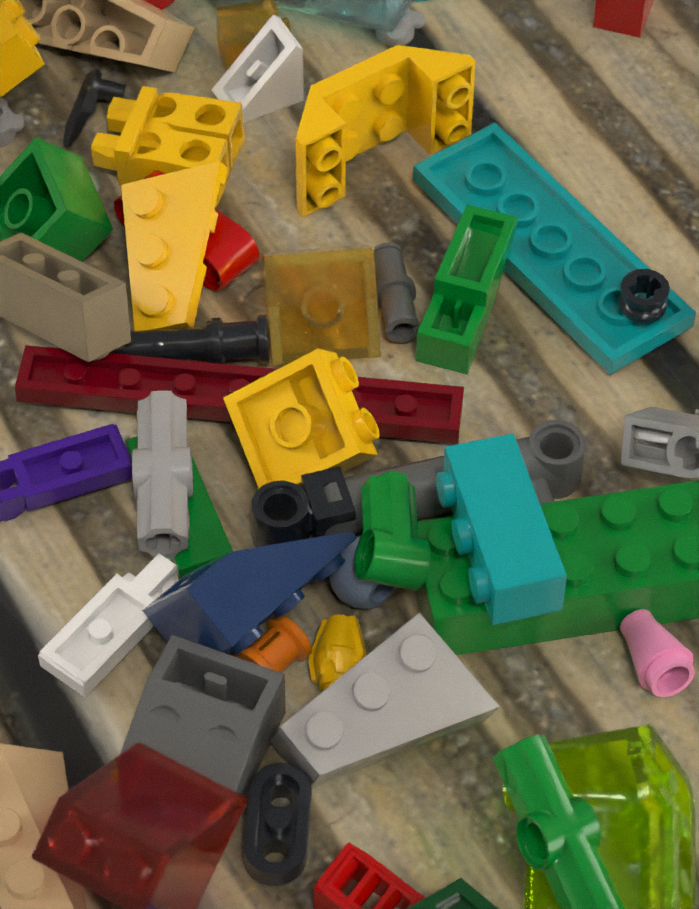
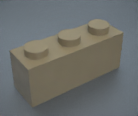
M23 233L0 241V317L87 362L105 358L111 351L131 342L125 282Z

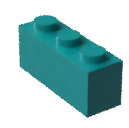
M514 433L445 447L443 472H438L435 475L436 489L442 507L451 506L455 517L452 520V534L456 550L459 555L468 554L472 566L468 570V578L475 603H485L492 625L561 611L567 575Z

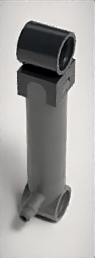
M549 420L537 425L532 430L530 437L516 439L540 504L555 502L554 499H561L572 495L579 488L586 448L585 437L579 428L569 422ZM444 456L349 477L343 476L340 467L301 475V487L288 481H272L255 492L252 499L253 544L255 547L309 539L310 536L314 538L350 531L355 535V533L363 532L361 487L369 476H378L387 471L407 474L409 483L415 486L417 519L452 512L451 506L442 507L436 489L435 475L438 472H443Z

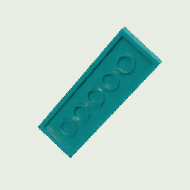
M496 123L483 128L413 166V181L457 224L467 204L518 217L516 231L504 271L610 375L694 326L696 311L671 288L667 299L668 305L665 315L659 320L652 323H638L631 321L622 314L618 301L623 278L629 272L636 269L650 268ZM641 293L642 299H647V293Z

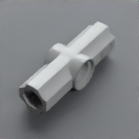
M151 391L147 398L138 401V449H133L132 451L134 500H137L138 550L151 554L153 558L158 554L165 558H175L177 553L188 549V539H190L188 498H193L191 447H188L187 403L186 399L177 397L172 391Z

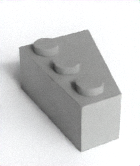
M418 613L282 724L270 742L288 764H292L305 772L313 788L381 762L382 759L414 747L418 748L463 728H470L483 723L500 706L425 618Z

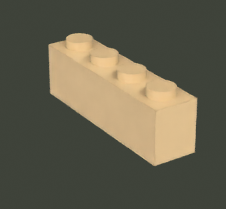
M19 0L26 11L22 15L30 22L41 38L39 44L173 73L176 72L195 29L192 25L143 0Z
M0 743V909H87L63 752Z

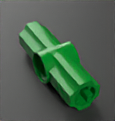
M537 734L522 739L495 754L492 760L519 817L515 828L519 850L525 861L533 869L544 871L560 909H625L597 849L601 841V830L597 815L585 799L578 796L573 797L545 735L539 736Z

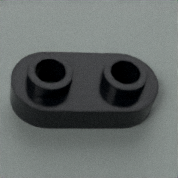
M274 763L263 767L254 775L249 787L243 843L244 863L248 873L255 880L265 885L280 886L294 881L301 875L307 862L312 786L305 772L292 764ZM277 798H286L291 802L285 807H276L271 804ZM271 853H281L286 857L281 862H269L265 859Z

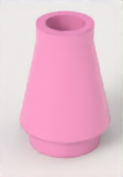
M641 609L627 615L620 625V631L626 639L640 685L644 689L652 691L658 697H669L684 690L691 683L695 674L691 651L658 623L650 611Z

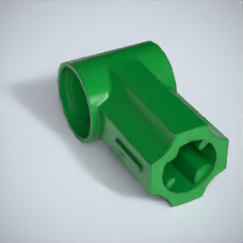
M387 471L378 476H369L361 487L363 533L355 553V575L359 580L417 591L422 587L429 571L431 548L427 539L418 537L415 486L409 483L407 474L395 471Z

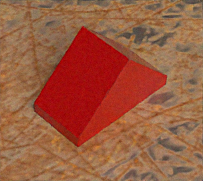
M596 0L593 28L640 38L654 0Z

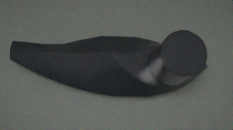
M97 68L86 75L65 126L63 145L66 148L70 147L81 132L87 117L95 111L97 98L110 102L113 97L123 98L125 84L101 79L102 73Z

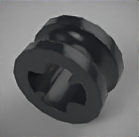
M636 269L629 272L623 278L620 287L621 294L618 301L620 311L626 318L638 323H652L659 320L665 315L667 309V299L670 293L669 282L662 274L654 270ZM641 293H647V299H642Z

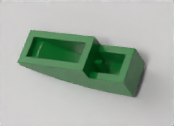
M466 205L435 277L434 294L417 332V362L468 375L501 282L516 231L518 217Z

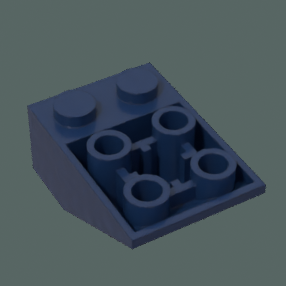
M350 531L229 552L181 577L142 611L167 643L171 635L226 654L232 651L236 655L263 634L259 627L260 624L269 619L273 614L276 618H279L305 597L301 591L303 587L314 579L317 582L322 581L342 566L346 560L341 555V552L355 541L357 537Z

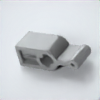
M648 407L625 415L621 465L682 478H698L699 415L656 407Z

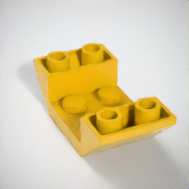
M396 45L311 85L296 135L297 212L303 218L321 208H327L337 200L345 197L346 161L384 141L394 139L405 131L429 155L470 136L476 61L466 54Z

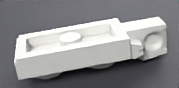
M158 554L137 576L130 572L123 577L116 574L40 651L38 655L40 666L83 697H86L154 627L142 610L178 581L177 565L161 554Z

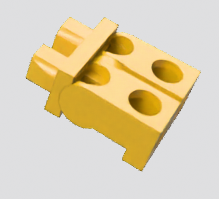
M142 86L137 100L113 97L107 113L108 131L118 132L121 135L97 132L91 145V152L95 167L117 171L119 187L122 184L142 180L154 170H160L167 174L221 160L228 168L225 185L219 186L215 208H217L230 178V171L233 170L245 141L242 103L178 93H162L158 95L157 88Z

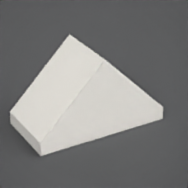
M272 15L212 88V92L217 99L241 102L244 123L304 101L303 48L279 17Z

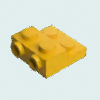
M316 349L223 398L258 488L272 481H288L301 487V475L335 467H340L343 473L378 455L373 441L379 438V429L375 419L367 409L362 408L359 410L352 390L358 387L359 381L352 364L347 358L343 356L338 358L335 352Z

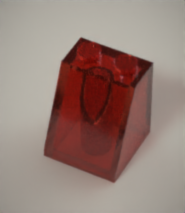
M138 742L58 798L30 858L123 909H197L249 798L154 748Z

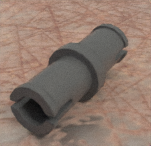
M390 242L379 244L369 254L376 281L373 287L374 301L382 309L388 339L397 343L408 342L417 337L420 327L413 303L416 298L415 283L412 278L407 276L401 247Z

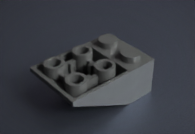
M171 635L145 684L98 812L97 820L212 863L250 787L251 780L257 773L271 744L270 741L286 714L285 674Z

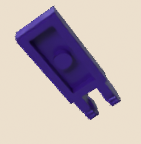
M109 424L10 454L8 459L0 461V522L17 518L25 509L30 511L133 479L132 459L117 425ZM14 482H16L17 486L9 488Z

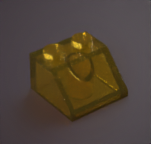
M369 245L261 253L272 365L289 364L316 349L335 352L338 358L342 356L347 359L381 357L373 247Z

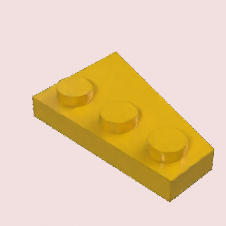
M221 160L121 185L134 331L194 327L207 268L203 264L209 233H214L218 217V213L214 210L219 186L225 185L228 168Z

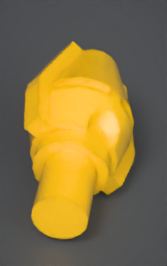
M331 615L328 619L321 622L312 647V653L309 655L311 681L314 684H319L321 691L328 688L367 656L359 620L355 615Z

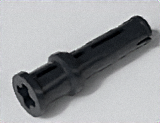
M267 314L258 315L256 321L223 323L222 319L217 317L212 318L211 321H206V327L130 331L131 342L121 346L125 347L124 349H115L110 352L178 360L208 359L209 363L224 364L228 360L259 359L261 364L270 363V342Z

